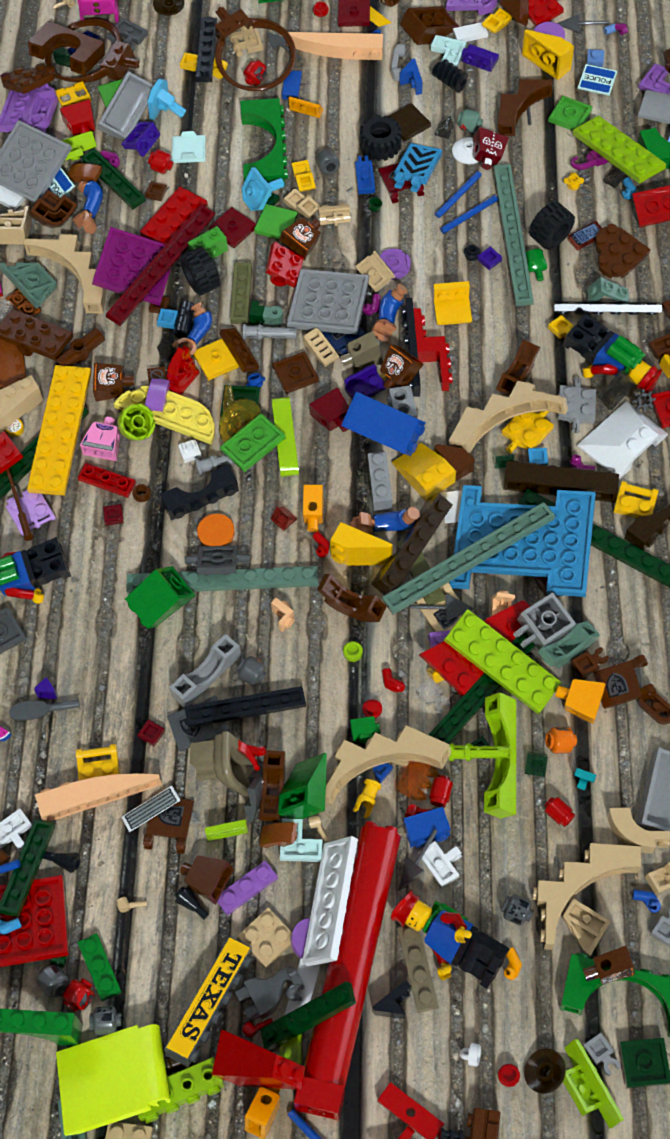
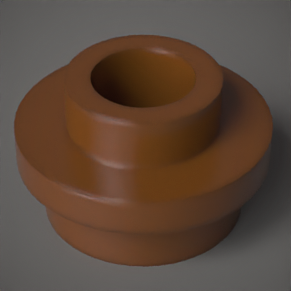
M144 484L137 485L132 492L133 498L137 502L149 500L151 497L150 488Z

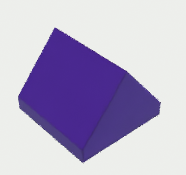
M47 677L34 688L37 697L40 699H57L58 697Z

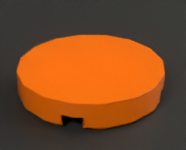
M210 514L199 522L197 528L198 539L205 547L226 546L233 541L235 536L234 524L225 515Z

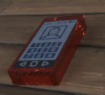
M595 221L569 234L567 240L578 251L595 242L596 235L602 227Z

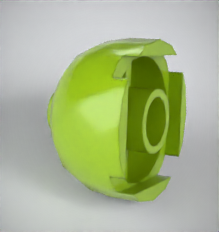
M132 404L124 408L117 420L120 433L131 441H141L148 438L155 428V421H153L152 417L153 413L142 404Z

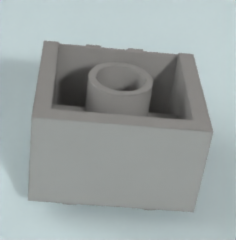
M552 592L519 615L517 621L521 628L515 631L513 635L519 637L526 632L529 637L522 641L521 646L524 648L533 642L537 649L540 650L542 647L554 643L569 633L576 623Z

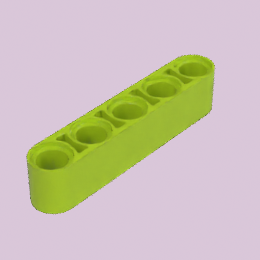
M290 397L272 399L274 424L286 437L277 445L281 477L299 475Z

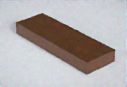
M221 329L219 334L242 372L258 371L260 366L237 329Z

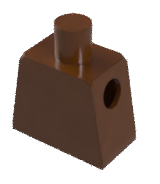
M197 856L193 864L183 863L180 869V873L186 876L184 882L187 886L215 905L234 871L228 861L205 856Z

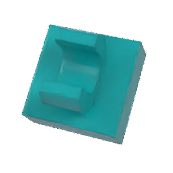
M577 768L574 775L580 778L577 788L585 790L588 781L594 783L597 775Z

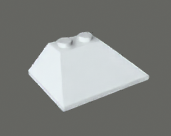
M626 401L585 437L577 447L606 471L619 474L620 480L631 470L633 461L652 444L656 447L668 436V433L639 410H635V407Z

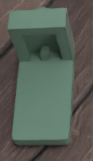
M602 277L587 288L588 302H597L604 296L619 302H629L628 288Z

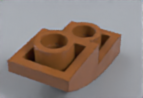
M74 164L71 166L67 176L71 181L78 183L83 180L97 182L102 172V167L94 164Z
M19 290L6 297V302L17 311L33 317L41 313V310L35 308Z
M284 822L263 826L259 846L268 848L274 845L285 847L294 844L297 838V823Z

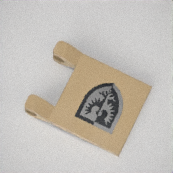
M449 582L440 587L445 594V600L434 605L446 606V593L459 600ZM424 598L414 602L415 605H426ZM419 609L435 632L452 630L462 616L460 615L446 622V610Z

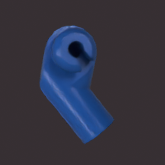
M633 890L632 900L643 901L649 911L653 913L659 912L661 903L653 892Z

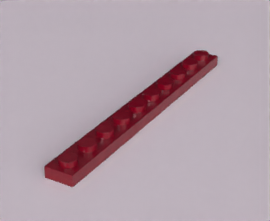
M201 204L106 313V318L121 327L189 248L188 242L202 233L214 219L216 213Z

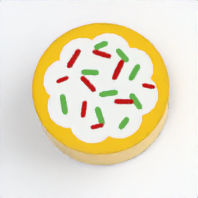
M17 419L6 429L7 434L11 437L20 436L24 432L22 421Z

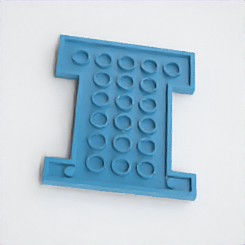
M463 485L454 555L538 505L481 502L482 486ZM557 490L556 506H548L555 515L553 521L451 580V588L470 589L472 573L548 577L547 595L553 592L555 595L586 597L596 492Z

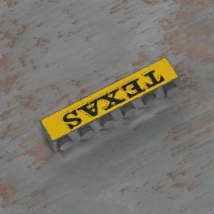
M230 936L228 937L166 1044L165 1056L188 1068L191 1062L195 1063L201 1052L199 1048L203 1042L206 1043L210 1038L212 1025L219 1022L222 1016L221 1009L224 1004H229L233 996L231 992L234 986H239L243 978V970L245 967L249 968L253 961L252 947Z

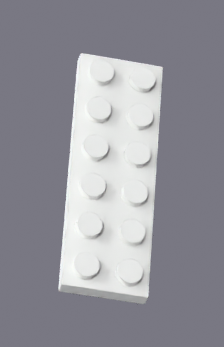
M353 836L324 843L302 964L306 966L337 961L354 859L357 851L358 839Z

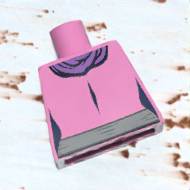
M105 417L103 423H92L80 444L83 455L112 461L117 460L120 433L118 427L114 426L115 419Z

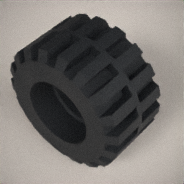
M377 115V117L372 116L370 120L366 119L359 131L362 153L368 155L372 160L377 159V161H381V159L385 161L397 155L401 149V127L398 125L399 123L394 121L392 117L388 118L385 115L383 117H380V115Z
M557 201L551 202L543 207L534 217L529 227V235L544 249L554 248L564 241L571 232L575 223V216Z
M198 247L181 256L183 273L191 288L199 296L220 286L218 270L211 256L204 248Z

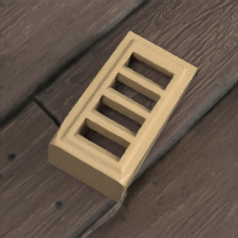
M318 328L303 336L304 345L324 367L339 358L337 352ZM328 353L331 354V355H329L328 357H326V358L324 359V356H325V355H327Z

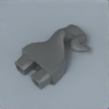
M284 967L266 979L250 978L244 981V985L235 991L240 1003L250 998L253 1002V1005L244 1009L248 1021L258 1018L263 1020L275 1012L281 1000L283 987L287 981L292 983L286 989L287 998L291 1001H302V997L295 995V993L303 990L305 987L295 967Z

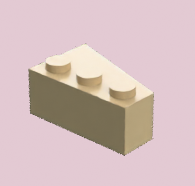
M29 206L24 207V210L13 212V209L7 210L8 213L0 214V244L24 245L25 239L29 237L32 225V218L29 216Z

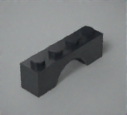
M226 465L211 472L209 484L201 491L190 493L175 487L161 493L160 497L172 521L182 518L185 514L192 511H198L203 506L214 504L226 496L234 495L239 491L238 482L229 465Z

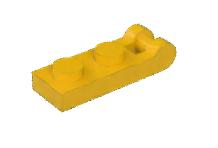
M185 52L180 62V69L196 72L198 55ZM214 58L213 76L217 79H222L223 76L218 68H215L217 64ZM222 60L223 68L226 70L228 64Z

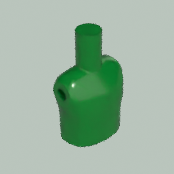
M529 250L526 252L528 271L536 274L537 281H543L542 271L547 269L543 250Z

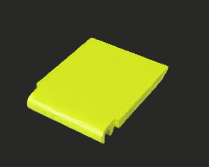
M151 1024L141 1028L135 1025L56 1052L65 1136L81 1134L152 1110L151 1106L159 1107L160 1100H165L167 1103L171 1101L159 1025Z

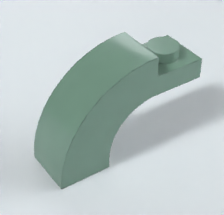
M588 621L577 624L561 640L542 647L538 653L550 667L556 666V668H559L582 654L598 639L600 634Z

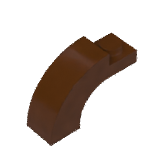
M523 339L514 361L509 369L502 374L496 390L510 396L517 381L526 382L535 365L534 361L541 347Z
M266 750V755H264L263 792L259 820L280 822L281 815L278 814L279 794L285 785V751Z

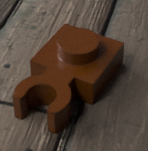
M602 647L597 648L593 655L587 651L572 659L571 664L581 678L599 669L598 664H605L608 661V655L603 658L598 655L602 653Z

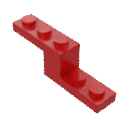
M413 308L418 360L421 362L439 361L441 390L449 391V384L453 382L452 373L448 371V369H451V359L447 358L449 343L445 342V336L426 337V329L423 330L422 326H425V315H421V308Z

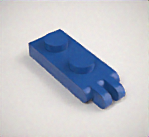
M364 155L365 161H362L361 156H358V161H355L358 195L375 193L372 160H368V155Z

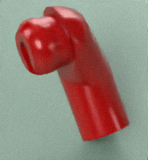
M317 531L313 534L312 538L318 543L316 554L323 558L329 553L330 542Z
M390 668L383 669L382 676L385 688L395 693L403 692L405 684L393 678Z

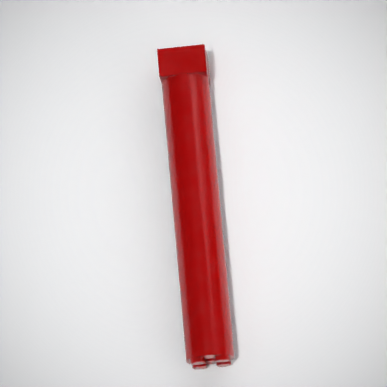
M367 821L360 828L337 961L328 963L321 993L322 995L347 981L352 984L356 1004L313 1027L304 1065L305 1070L301 1090L296 1091L294 1099L296 1111L337 1121L340 1119L345 1097V1086L401 840L396 827L386 826L384 828L377 826L374 822Z

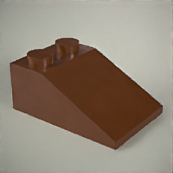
M443 6L408 8L400 23L405 32L410 35L417 45L430 44L433 42L435 35L445 37L453 33V28L460 27Z

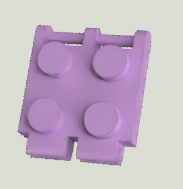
M28 490L22 492V498L18 495L28 524L34 523L29 526L30 530L36 527L38 529L41 527L40 525L50 520H56L42 494L28 493ZM12 497L6 500L8 503L6 509L20 534L24 536L18 518L19 511L16 501ZM49 515V517H47V518H45V519H43V520H41V521L38 522V520H40V519H42V518H44V517H46V516Z

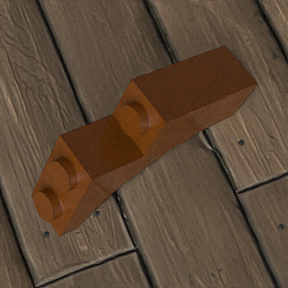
M519 79L518 94H501L498 134L515 136L517 123L527 108L542 99L552 97V80Z

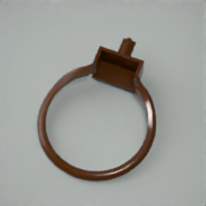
M224 7L218 8L216 14L222 21L215 25L216 37L219 39L216 46L215 59L217 68L225 80L233 86L247 91H264L282 83L293 70L296 61V48L290 34L282 26L271 20L248 18L242 9L229 15ZM243 26L247 30L250 29V26H253V29L263 28L276 31L283 36L289 46L290 63L285 72L277 80L269 84L254 87L241 85L231 79L223 68L222 52L226 44L225 37Z
M84 19L66 26V28L75 30L85 26H100L110 31L116 39L100 64L102 68L83 77L68 78L57 72L54 76L64 81L78 83L81 81L84 83L94 82L105 76L112 80H120L129 67L138 69L140 67V60L134 59L135 56L129 43L122 41L114 25L102 19ZM53 51L45 57L46 66H52L51 58Z

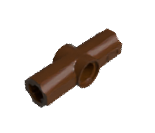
M94 328L84 337L74 339L70 347L60 354L54 362L60 366H73L78 361H85L89 353L103 343L105 338L97 328Z

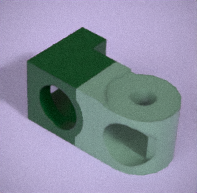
M252 300L249 322L254 325L280 326L283 322L282 309L279 306H260L259 301Z

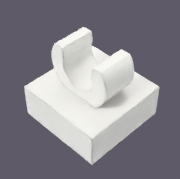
M195 439L178 445L184 463L202 458Z

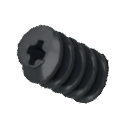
M447 59L438 62L432 70L434 77L441 80L457 93H460L466 86L468 74L463 73L461 69L458 70V67L454 66L453 63H449Z

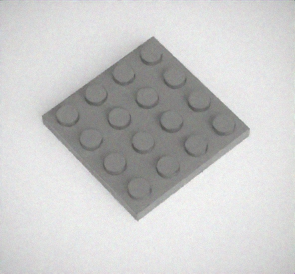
M18 120L0 149V185L36 203L39 198L44 196L72 147Z
M301 269L287 327L302 330L318 328L322 332L357 335L368 289L369 275Z

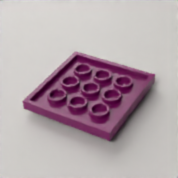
M110 227L92 285L123 294L166 244ZM170 270L143 301L160 306Z

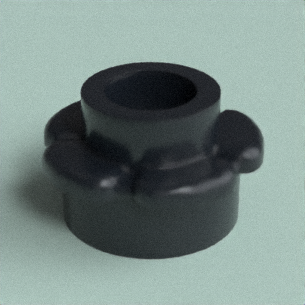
M469 245L464 249L465 258L469 261L477 260L478 255L481 253L480 248L475 245Z

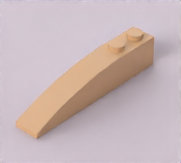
M288 32L294 41L295 48L304 52L341 59H383V34Z
M115 774L93 777L72 783L65 782L57 788L44 789L39 794H36L35 797L42 820L51 822L161 786L162 782L159 774Z

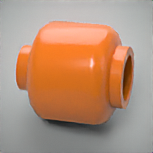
M553 727L546 733L545 744L552 753L566 754L570 753L573 747L576 746L577 737L568 727Z

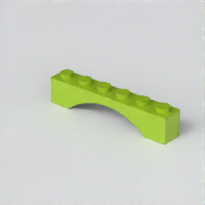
M500 692L485 697V717L491 729L494 746L510 745L511 758L495 759L493 778L489 787L484 792V813L502 819L516 815V699Z

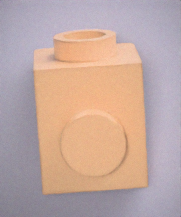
M508 591L496 592L491 597L490 617L510 607L515 599V595L509 594Z
M275 598L271 602L272 612L281 618L278 626L279 630L283 632L286 628L288 629L293 625L295 621L294 611L287 602Z

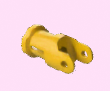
M365 779L364 789L358 795L353 811L356 812L360 805L363 804L367 809L364 815L366 819L370 816L376 803L375 797L378 790L382 788L380 783L371 779Z

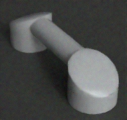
M398 44L393 51L390 72L394 81H400L402 68H397L399 57H405L406 44Z

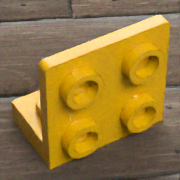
M469 281L434 284L433 300L437 325L472 322Z

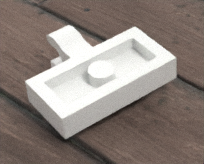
M18 809L0 822L1 849L12 841L21 853L25 843L20 838V835L32 827V824L21 809Z
M435 841L431 843L421 860L441 888H444L459 877L458 872L451 864V862L462 857L458 847L456 846L444 854Z

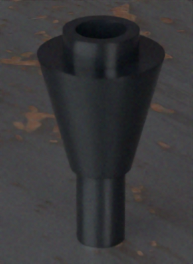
M46 851L43 859L54 862L70 873H73L80 866V858L76 852L55 854Z
M189 886L186 889L181 887L174 895L177 898L175 900L176 903L196 912L203 920L210 915L200 905V902Z

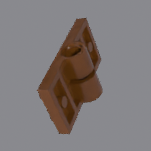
M12 309L0 323V339L17 345V349L25 356L37 353L55 360L73 338V332Z

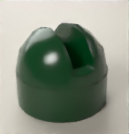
M373 197L369 200L368 208L371 212H378L382 207V201L377 197Z

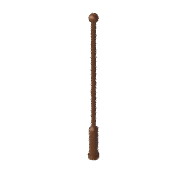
M8 468L6 472L19 511L18 518L24 534L23 537L25 541H30L33 539V534L31 533L26 514L22 511L11 472Z

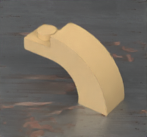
M609 808L607 814L609 825L615 836L624 845L641 846V853L653 854L655 846H658V848L670 847V831L645 830L633 820L631 808Z

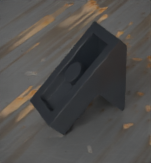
M407 980L372 1007L374 1015L400 1019L406 1018V1014L397 1003L400 1002L402 1004L411 996L412 986Z

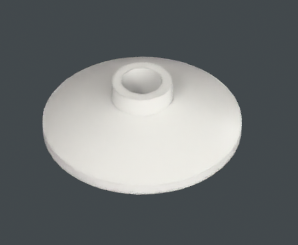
M472 137L462 138L454 143L452 154L458 162L463 164L479 162L473 156Z

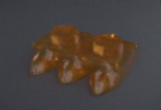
M410 761L396 787V791L416 801L427 800L425 793L420 788L431 789L432 782L427 777H438L439 772L432 765Z

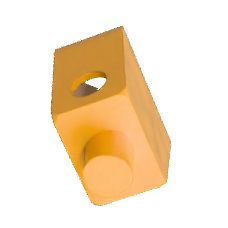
M304 485V523L307 524V531L317 532L318 524L323 523V485Z
M573 679L570 688L558 685L555 697L566 700L564 710L594 724L604 693L605 683Z
M259 1088L245 1115L246 1132L261 1139H266L280 1107L281 1096L279 1092L281 1089Z

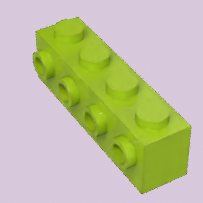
M212 1057L168 1076L170 1103L160 1100L159 1107L151 1106L152 1110L138 1114L140 1121L151 1123L159 1118L158 1115L162 1113H174L180 1109L179 1106L185 1103L191 1105L200 1101V1097L208 1094L212 1096L219 1093L221 1088L224 1087L222 1079L212 1075L214 1058Z

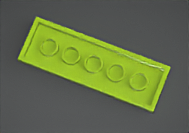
M599 115L573 129V135L639 184L666 169L665 162Z
M468 609L443 640L537 714L543 710L557 690L558 685L562 683Z

